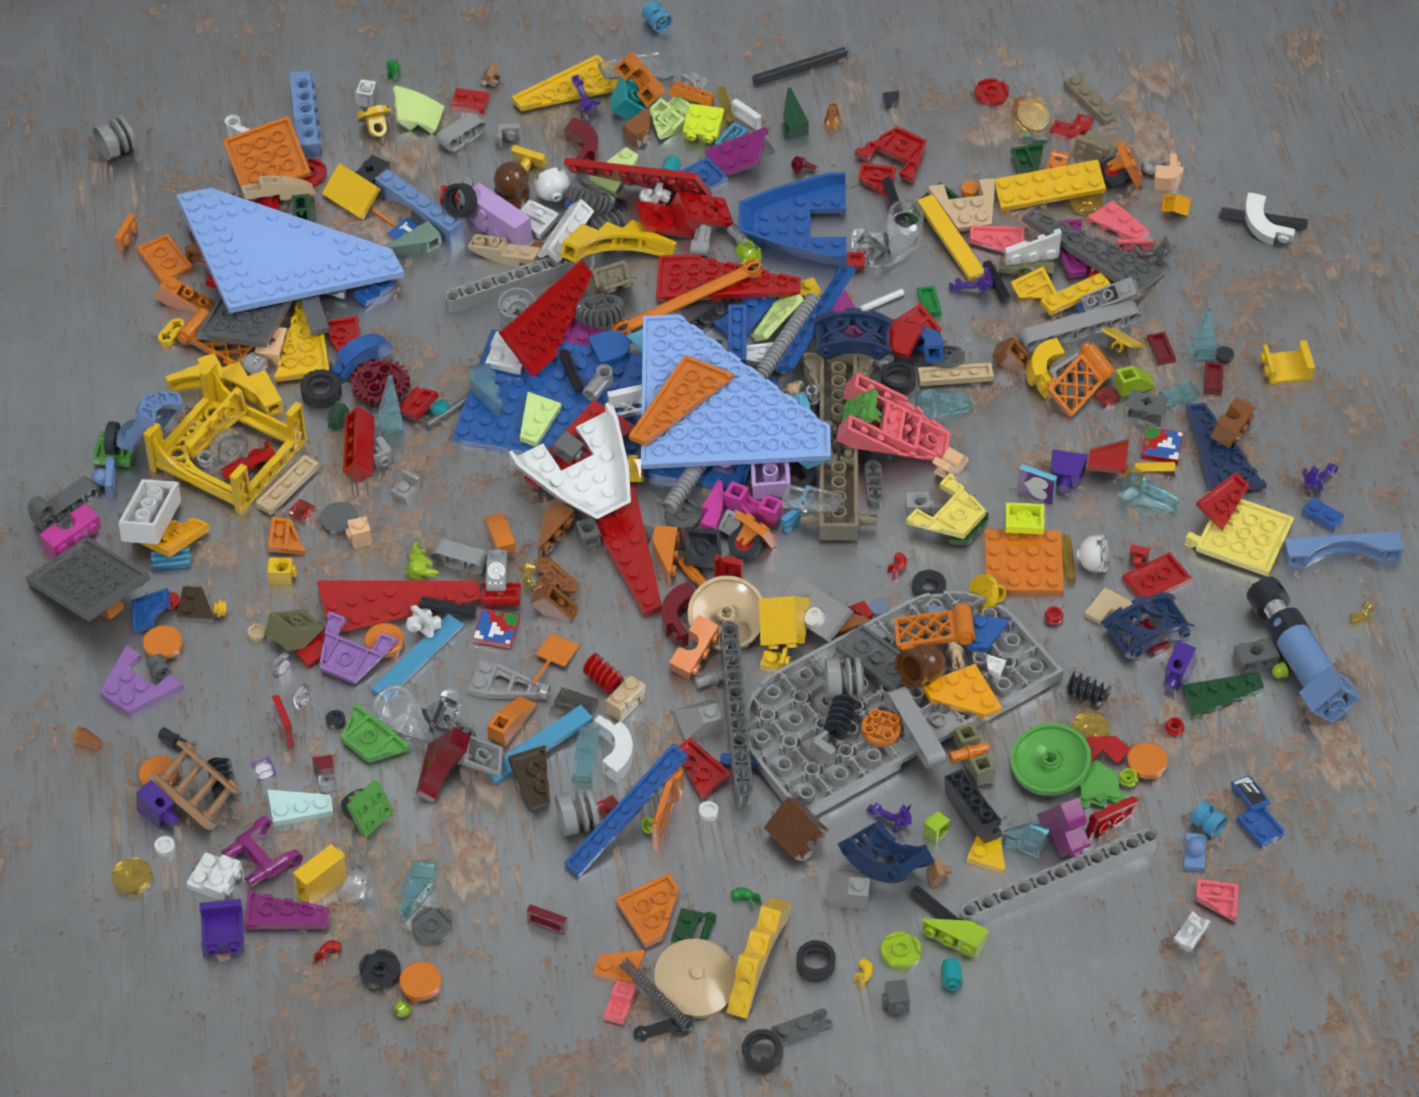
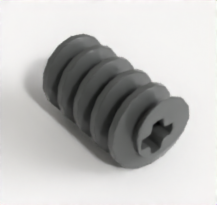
M616 210L615 214L613 212H609L608 215L602 214V218L596 216L595 220L589 218L587 226L599 230L606 222L619 227L626 226L624 215L620 210Z

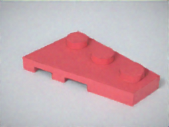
M1111 201L1087 217L1088 223L1099 224L1102 229L1106 231L1110 229L1117 232L1118 236L1125 239H1144L1150 234L1148 228L1115 201Z
M970 226L971 244L1005 253V248L1024 241V227Z

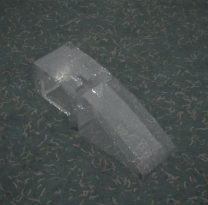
M788 484L782 499V508L809 513L838 512L843 494L808 485L804 489Z

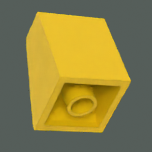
M786 596L758 599L761 646H768V650L780 649L779 645H786V648H798V644L805 643L807 627L805 614L809 610L810 598Z

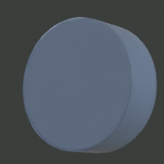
M874 599L871 601L869 609L873 613V617L876 618L889 611V605L884 599Z

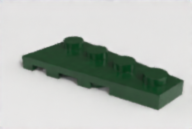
M1259 672L1183 684L1182 691L1192 719L1196 720L1200 715L1205 713L1211 714L1215 712V709L1223 706L1228 707L1237 700L1243 701L1264 692V685Z

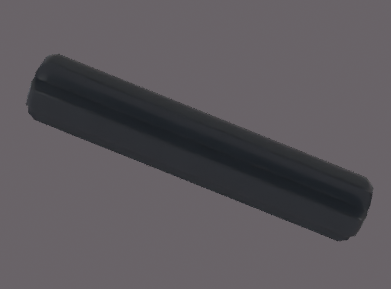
M890 176L885 177L882 183L898 224L905 223L906 216L893 180Z
M984 261L982 267L989 268L988 271L993 279V287L1003 303L1009 302L1011 295L992 261Z
M567 349L560 350L559 357L576 393L583 392L584 385Z
M425 596L420 598L419 606L421 608L474 618L476 615V607Z
M919 885L912 888L911 895L938 918L960 920Z

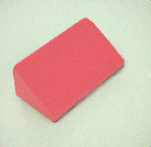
M1117 239L1115 245L1120 246L1119 248H1122L1124 252L1128 250L1134 252V246L1148 251L1152 250L1153 239Z

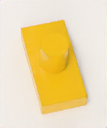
M513 145L511 149L513 159L520 161V164L524 166L527 173L531 165L545 169L548 164L545 154Z

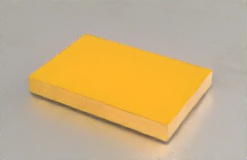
M339 163L322 194L359 218L364 219L381 188Z

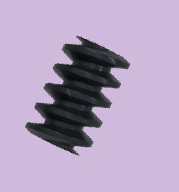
M1074 671L1067 684V694L1072 695L1074 693L1075 698L1081 696L1082 701L1088 699L1089 704L1095 702L1096 707H1101L1105 704L1112 686L1109 685L1107 689H1104V682L1097 686L1096 679L1090 683L1089 676L1082 680L1083 674L1080 673L1078 677H1075L1076 671Z
M840 694L833 697L826 723L824 724V731H828L829 736L837 740L847 738V732L855 712L854 706L856 701L848 695Z
M214 757L207 761L227 780L232 779L236 782L233 767L231 766L232 761L229 758ZM218 780L211 788L214 800L226 788ZM231 793V795L226 799V801L232 797L233 793Z

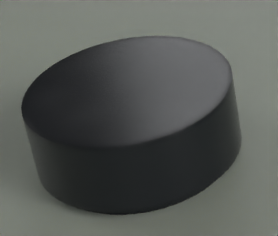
M620 197L615 198L611 212L615 214L616 210H620L622 213H625L627 211V201Z
M1221 346L1216 350L1215 359L1217 362L1229 364L1233 361L1234 351L1230 347Z
M332 710L326 714L325 720L328 728L338 730L344 727L346 719L342 711Z

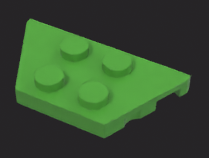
M358 703L354 704L353 713L348 718L347 726L343 729L340 736L341 741L368 763L410 750V745Z

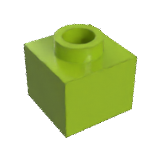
M939 811L933 816H928L924 821V835L934 843H937L949 832L950 819Z

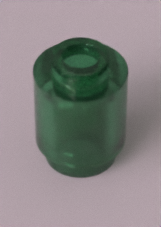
M334 403L330 409L326 421L327 427L333 431H340L345 425V415L350 410L344 403Z

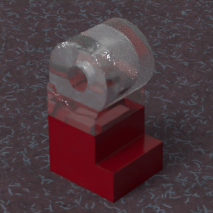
M332 755L312 757L314 774L320 773L318 777L320 793L332 795L336 791Z

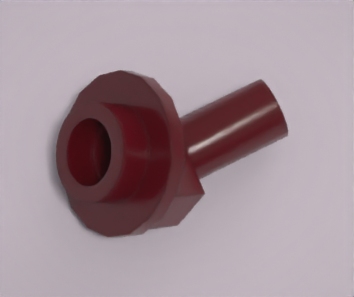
M795 156L791 162V167L797 174L802 173L804 168L814 172L817 167L800 156Z

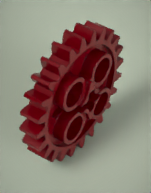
M383 357L382 361L375 358V362L369 359L368 364L362 363V368L356 367L357 372H352L353 377L350 378L353 396H356L357 401L361 400L362 405L368 402V407H371L373 404H375L376 408L379 405L385 408L386 404L393 406V401L399 403V398L405 399V394L409 393L410 375L408 370H405L404 365L399 366V361L393 363V360L390 359L387 362L385 357Z

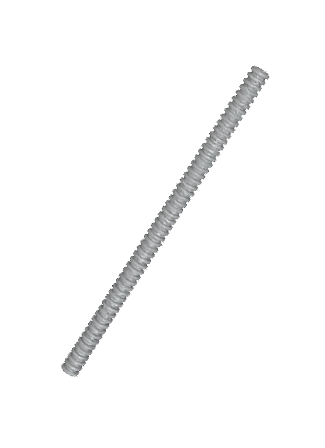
M810 292L806 295L755 370L765 380L769 379L819 301L820 297L817 294ZM708 466L687 467L662 502L663 509L672 514L676 513Z

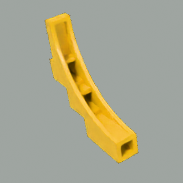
M631 220L624 228L606 222L599 230L581 224L563 241L560 256L577 263L582 258L591 254L611 250H631L657 256L674 255L677 242L654 232L643 231L641 223L635 220Z
M214 353L198 358V365L165 376L168 391L177 392L185 389L202 388L199 372L211 360L217 363L219 379L230 392L237 386L242 390L244 398L251 401L261 412L271 417L284 412L282 399L265 370L247 376L240 361L222 367Z
M772 897L761 906L757 925L750 930L746 950L739 955L735 970L736 977L726 1013L745 1019L748 1018L763 968L776 938L788 922L792 902Z

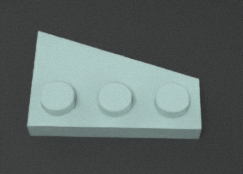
M267 789L274 826L334 816L331 797L328 794Z

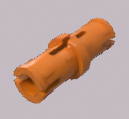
M987 741L971 746L968 744L964 748L948 752V758L951 764L967 759L970 761V758L990 753V747Z

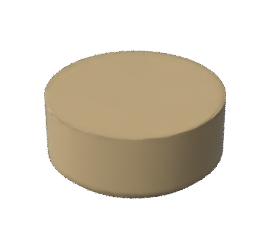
M254 623L247 629L248 638L252 642L259 643L267 637L265 634L266 627L261 623Z

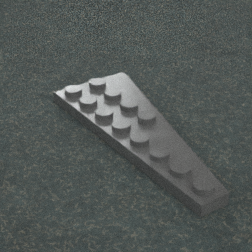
M1035 208L1026 213L1022 218V222L1045 236L1053 234L1054 230L1060 228L1062 233L1060 247L1115 283L1129 277L1134 278L1140 293L1167 272L1168 268L1165 266L1160 268L1153 265V261L1149 259L1144 261L1136 257V253L1124 252L1118 245L1097 236L1095 238L1085 234L1086 231L1082 229L1077 231L1070 228V224L1057 222L1052 216Z

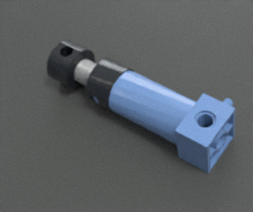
M1265 577L1255 582L1246 594L1248 602L1257 616L1262 619H1269L1266 624V632L1272 638L1275 646L1280 650L1303 686L1299 693L1311 712L1333 724L1362 699L1350 679L1336 670L1301 612L1294 607L1287 608L1290 603V597L1280 581L1274 577Z

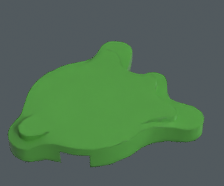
M1099 761L1091 762L1088 776L1079 785L1081 792L1079 800L1083 809L1089 806L1104 809L1106 802L1116 804L1122 799H1127L1120 792L1117 774Z

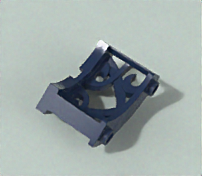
M845 308V311L835 312V310H831L814 318V324L816 325V347L814 352L826 360L837 355L849 353L863 354L881 360L892 353L889 340V326L892 325V319L882 313L873 310L871 313L861 311V308ZM849 326H857L865 334L858 338H849L841 332L845 331Z
M1166 592L1155 593L1153 597L1149 598L1146 595L1131 601L1132 605L1124 609L1122 607L1118 608L1101 622L1104 628L1112 635L1122 650L1123 655L1131 659L1140 657L1146 650L1159 643L1169 640H1184L1196 628L1194 624L1188 623L1174 603L1177 600L1172 593ZM1146 613L1155 618H1162L1157 629L1138 627L1142 614ZM1118 629L1124 632L1122 637L1117 632ZM1131 634L1130 644L1134 640H1137V642L1128 648L1124 640Z
M881 820L864 827L837 844L841 853L856 869L864 875L884 883L903 882L907 879L906 875L915 869L927 867L935 863L926 844L912 846L897 843V839L888 832ZM873 854L887 857L893 862L878 861L873 858Z

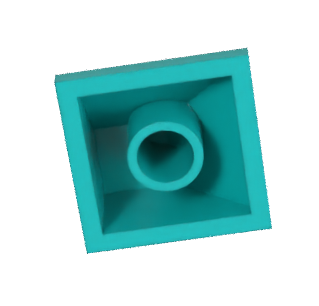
M620 77L610 98L612 112L624 119L633 118L647 108L644 102L637 96L639 87L635 82L630 79L624 81Z

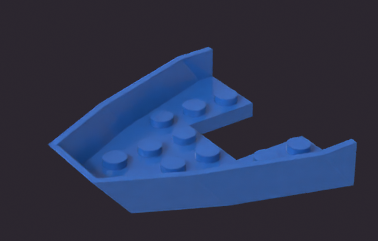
M828 172L771 188L739 201L738 230L759 244L791 256L836 267L847 266L846 237H811L810 214L846 213L845 172Z

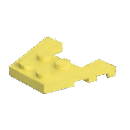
M949 473L940 483V489L953 495L952 498L934 517L916 508L906 519V524L964 539L985 517L986 510L972 495H969L964 490L965 487L955 480L953 474Z

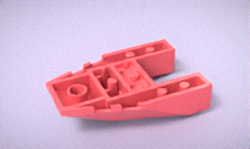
M856 373L846 383L843 397L846 400L853 399L873 388L878 392L876 407L882 413L880 428L849 415L839 425L836 441L854 449L927 461H933L935 457L942 459L949 447L951 433L933 418L930 420L926 417L920 407L917 406L915 408L910 404L905 395L860 373Z

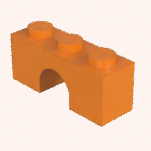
M634 52L625 56L614 67L624 81L631 79L638 85L639 92L637 96L647 107L656 102L667 91Z
M698 615L689 629V638L696 641L698 646L693 650H685L678 647L669 662V669L688 680L691 679L692 675L696 676L701 667L699 665L702 659L706 660L710 653L709 648L711 644H715L720 637L719 625Z

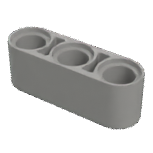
M471 112L441 130L436 140L451 152L484 132L487 124L474 112Z
M440 539L431 554V559L438 564L479 575L487 564L488 553L482 549L447 539Z

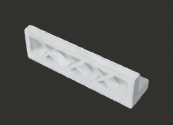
M582 199L570 205L537 253V256L542 258L548 254L556 262L561 261L563 258L560 256L563 241L581 224L585 225L594 210Z
M642 384L607 392L608 403L614 412L615 408L622 407L625 409L624 412L616 413L620 417L627 418L642 414V408L633 407L634 404H642Z

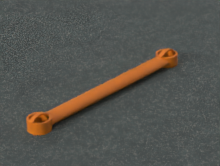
M748 259L742 267L628 320L622 319L618 321L617 324H613V331H617L621 326H627L626 330L618 332L629 335L632 330L643 326V316L667 315L747 277L756 278L762 273L761 262L758 259ZM751 266H758L756 270H748Z

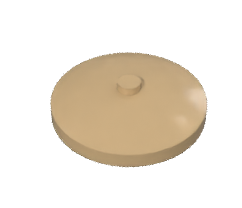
M735 576L712 578L699 586L690 599L688 606L689 626H692L698 615L719 625V633H721V625L727 621L734 622L739 628L740 649H744L752 644L760 635L758 599H761L762 596L751 583ZM720 637L715 644H711L710 649L721 652Z
M685 939L670 945L660 955L655 966L653 981L656 985L655 987H658V990H661V993L663 992L666 998H669V1001L671 1000L674 1006H677V1009L683 1011V1014L690 1016L692 1019H705L717 1015L728 1006L736 977V967L731 957L718 945L703 939Z

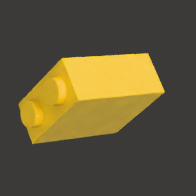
M330 844L293 872L296 893L303 902L316 904L348 879L347 866L345 864L346 856L341 849H336Z

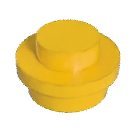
M218 599L217 602L213 603V614H216V618L226 614V601H222V599Z

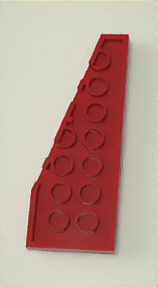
M698 254L659 255L656 301H669L742 267L743 264L729 261L726 263L719 262L716 258H701V255ZM752 266L748 268L749 271L755 270ZM762 269L760 276L756 278L747 277L700 300L791 297L798 294L801 295V277L783 273L777 275L769 273V270Z

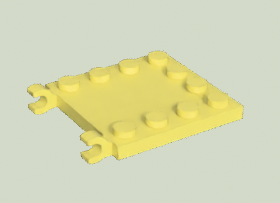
M1241 499L1223 531L1209 519L1201 537L1188 532L1185 546L1189 548L1196 547V551L1268 577L1295 517Z

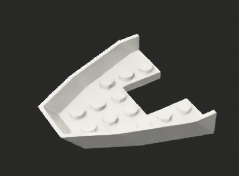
M608 402L605 403L606 412L576 427V431L592 453V456L561 471L544 444L517 457L513 451L509 452L511 465L552 496L589 517L598 519L631 502L629 465L616 413Z

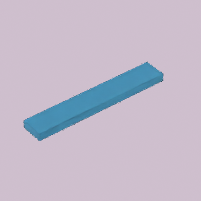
M448 614L441 621V629L434 630V637L428 638L425 636L371 688L372 693L387 702L464 628L463 623Z
M582 705L578 706L502 756L500 777L490 774L486 775L495 785H498L514 774L508 762L509 756L546 745V752H548L593 722V717Z

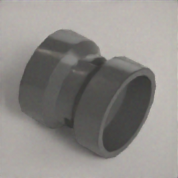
M155 654L147 660L146 665L156 681H162L167 675L172 674V669L166 663V659L162 654Z

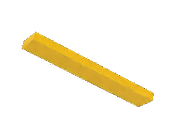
M932 194L917 200L918 207L967 279L972 281L981 277L984 268L934 195Z

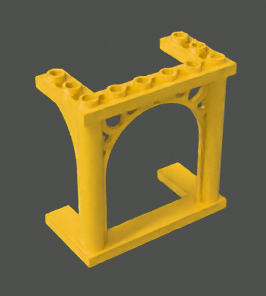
M210 360L199 372L204 397L194 405L188 415L183 417L178 426L172 429L168 437L163 439L161 424L157 422L144 431L143 436L149 467L155 473L161 469L234 505L235 512L243 515L307 442L303 406L296 401L285 413L287 423L285 424L246 405L248 412L237 422L247 424L284 442V444L250 482L247 466L240 464L230 475L231 485L199 470L191 462L185 445L205 423L204 420L210 417L209 414L216 410L231 393L219 379L217 363ZM176 451L184 452L180 456H172Z

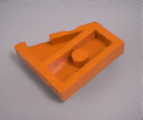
M645 950L599 955L593 970V976L615 983L617 980L634 984V980L619 965H621L625 958H629V961L631 960V963H634V966H637V969L639 968L640 970L645 957Z

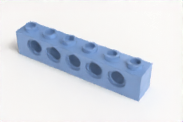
M310 70L289 72L296 136L305 157L320 156L319 149L322 148L321 138H318V136H321L320 126H316V124L320 123L318 113L315 114V112H318L317 101H313L317 99L316 89H312V87H315L314 77H311Z

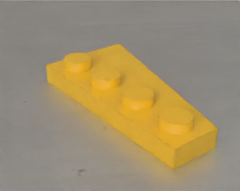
M236 386L185 444L188 454L192 458H195L199 452L206 449L248 412L243 392L240 388Z

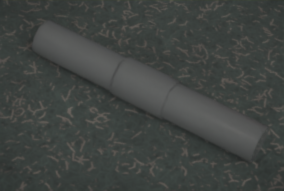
M461 398L450 405L449 409L445 412L435 415L426 421L425 426L429 429L464 406L465 399Z

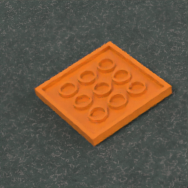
M289 116L222 139L240 187L258 183L259 176L280 175L298 179L311 176L309 166Z
M1005 529L984 530L985 574L992 575L997 583L1004 585L1006 594L1063 595L1061 530H1044V534L1005 533Z

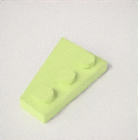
M625 147L607 162L636 166L639 161V155ZM590 175L591 181L615 197L620 186L624 184Z
M798 294L776 300L750 338L754 342L769 339L779 325L804 300L802 296Z
M528 392L520 441L537 447L561 410V403Z

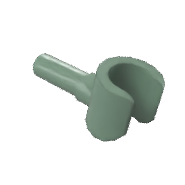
M1029 130L1023 132L1025 137H1022L1027 145L1033 141L1048 140V137L1032 136Z

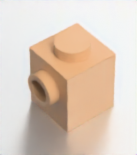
M366 516L347 520L346 536L348 540L351 539L353 549L372 545L371 531Z

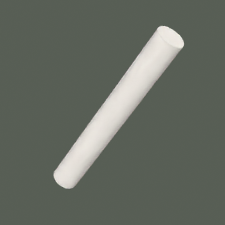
M899 289L856 308H861V311L864 312L904 296V291Z

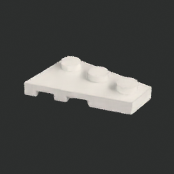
M1060 228L1054 230V233L1048 236L1042 234L1038 236L1037 240L1031 242L1023 241L1005 248V264L1016 265L1058 258L1062 234Z

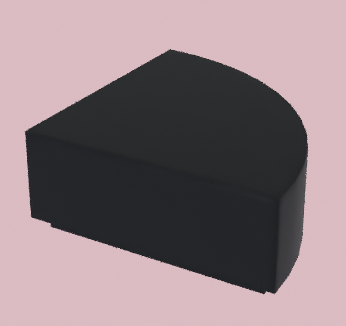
M900 91L882 93L886 109L892 108L899 101Z

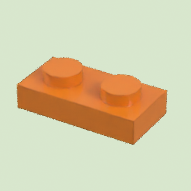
M128 213L114 237L117 251L123 252L125 247L130 244L132 235L138 230V223L134 214Z

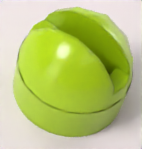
M1284 662L1274 665L1272 670L1274 677L1278 679L1288 677V669Z
M655 817L643 819L642 829L644 832L652 833V826L648 824L649 822L653 823Z
M400 999L394 1006V1013H398L397 1016L400 1018L406 1017L412 1012L411 1007L403 999Z

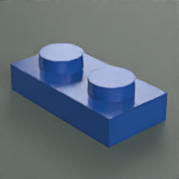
M1313 497L1302 509L1303 515L1332 531H1335L1345 518L1344 514Z

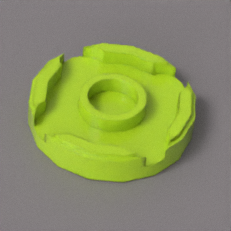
M898 931L884 938V941L881 943L880 953L882 960L889 967L897 970H907L914 967L920 961L922 948L916 936H911L904 931Z

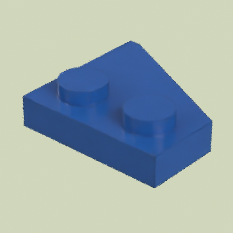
M972 615L975 640L968 644L967 651L987 653L992 644L999 639L1000 633L1009 626V619Z

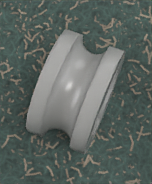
M203 450L198 453L197 461L199 467L209 469L214 465V455L211 451Z

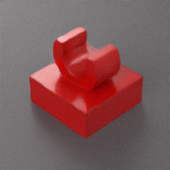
M1131 544L1129 558H1134L1133 567H1139L1142 565V560H1149L1150 548Z

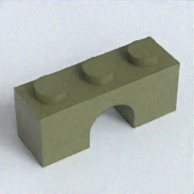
M973 722L954 728L953 742L957 750L964 748L968 744L971 746L980 743L981 737ZM989 753L970 758V761L968 759L963 760L976 788L995 782L996 767Z

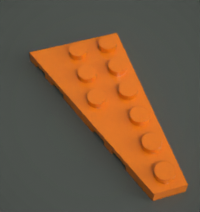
M684 355L629 434V440L647 446L732 381L734 374Z

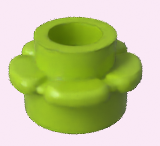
M1126 768L1119 774V782L1123 786L1133 787L1138 782L1139 778L1134 769Z

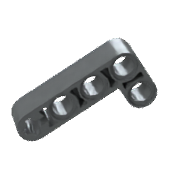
M83 476L47 502L41 496H35L28 503L30 519L42 531L47 530L54 524L58 526L70 517V513L98 497L100 487L87 476Z

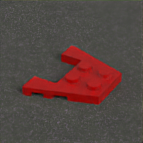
M896 126L880 135V138L876 141H870L866 143L865 147L857 148L855 156L867 162L877 151L906 164L900 170L899 177L913 183L926 148L927 140Z

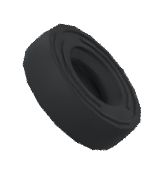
M926 569L920 571L912 580V591L915 596L930 593V595L938 594L946 590L944 576L935 570ZM932 581L936 584V588L925 590L922 588V583Z

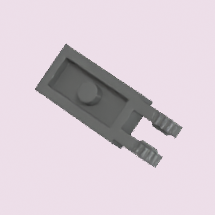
M822 1008L815 1010L811 1014L809 1013L772 1026L771 1031L779 1037L784 1047L818 1035L819 1032L833 1026L831 1019H825L815 1025V1021L826 1017L828 1014L826 1009Z

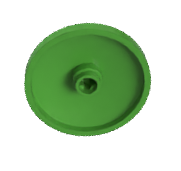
M1045 723L1026 730L1018 737L1011 751V768L1016 780L1025 789L1039 795L1057 796L1074 790L1086 779L1091 768V751L1088 742L1077 730L1064 724Z

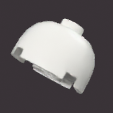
M557 168L548 169L538 175L537 181L534 179L533 185L540 198L549 202L560 201L566 196L570 187L569 177L564 169L562 171H558Z
M1103 534L1088 536L1081 543L1080 549H1077V560H1081L1082 566L1090 572L1102 573L1107 571L1108 567H1104V561L1109 559L1107 540H1103L1105 537Z

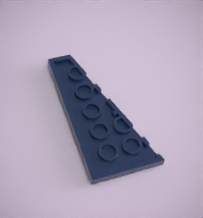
M1205 403L1187 404V416L1209 491L1213 490L1235 472L1249 484L1247 491L1266 489L1267 483L1264 479L1261 480L1258 476V471L1248 463V458L1236 443H1233L1228 448L1210 437L1218 422Z

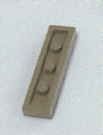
M1079 74L1064 80L1063 86L1104 126L1119 120V113Z

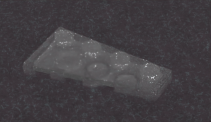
M660 52L637 56L658 81H673L674 75ZM623 58L599 62L598 69L604 79H619L621 77L614 67Z

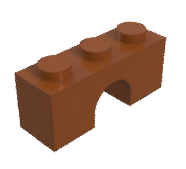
M1236 397L1226 414H1223L1216 424L1210 437L1228 448L1233 443L1237 444L1242 434L1245 433L1255 418L1252 415L1255 407Z

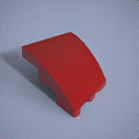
M1129 439L1090 448L1087 470L1125 474Z

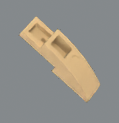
M259 176L258 183L241 186L243 197L246 200L279 195L280 200L289 201L292 200V195L307 193L315 195L312 183L289 176Z
M475 234L468 245V249L494 262L511 267L529 264L537 261L539 258L537 253L540 247L510 244L507 238Z

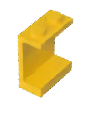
M1307 340L1299 341L1298 351L1269 353L1267 344L1263 345L1259 358L1260 362L1264 364V376L1268 377L1269 384L1313 380L1315 365Z

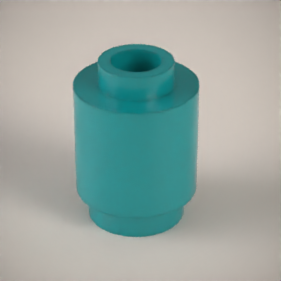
M668 156L664 160L661 169L679 171L681 161L676 156Z
M947 958L943 960L941 965L942 986L950 991L957 990L963 985L962 966L956 958Z

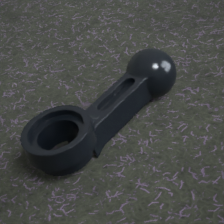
M685 1015V1017L691 1019V1023L687 1027H684L685 1029H687L692 1025L693 1020L690 1016ZM671 1017L668 1020L652 1025L637 1026L633 1031V1037L638 1042H644L650 1037L673 1030L679 1036H686L693 1031L694 1025L689 1030H683V1028L678 1027L677 1022Z

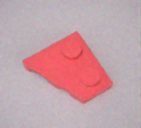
M1197 879L1195 901L1231 921H1236L1239 884Z

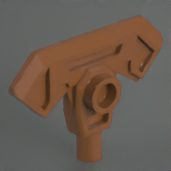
M546 557L537 558L536 572L544 574L536 581L537 585L531 588L533 594H535L536 589L550 583L555 587L559 585L560 591L564 594H575L577 592V581L555 561Z

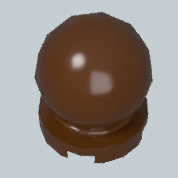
M512 161L502 163L496 169L494 175L495 194L510 204H515V207L524 204L529 199V177L524 166Z
M921 644L913 649H906L899 653L895 659V671L898 670L902 678L900 682L910 689L921 687L928 682H934L942 676L946 666L942 652L938 647L930 644Z

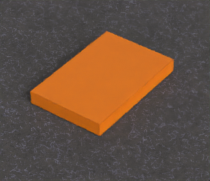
M168 233L136 247L137 253L160 283L166 274L178 278L194 271L193 265Z

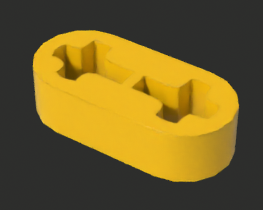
M180 318L172 319L158 334L159 345L162 348H170L178 341L177 332L185 324L184 320Z

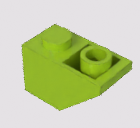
M1134 365L1116 370L1114 385L1121 398L1129 396L1131 390L1144 392L1156 388L1150 374Z

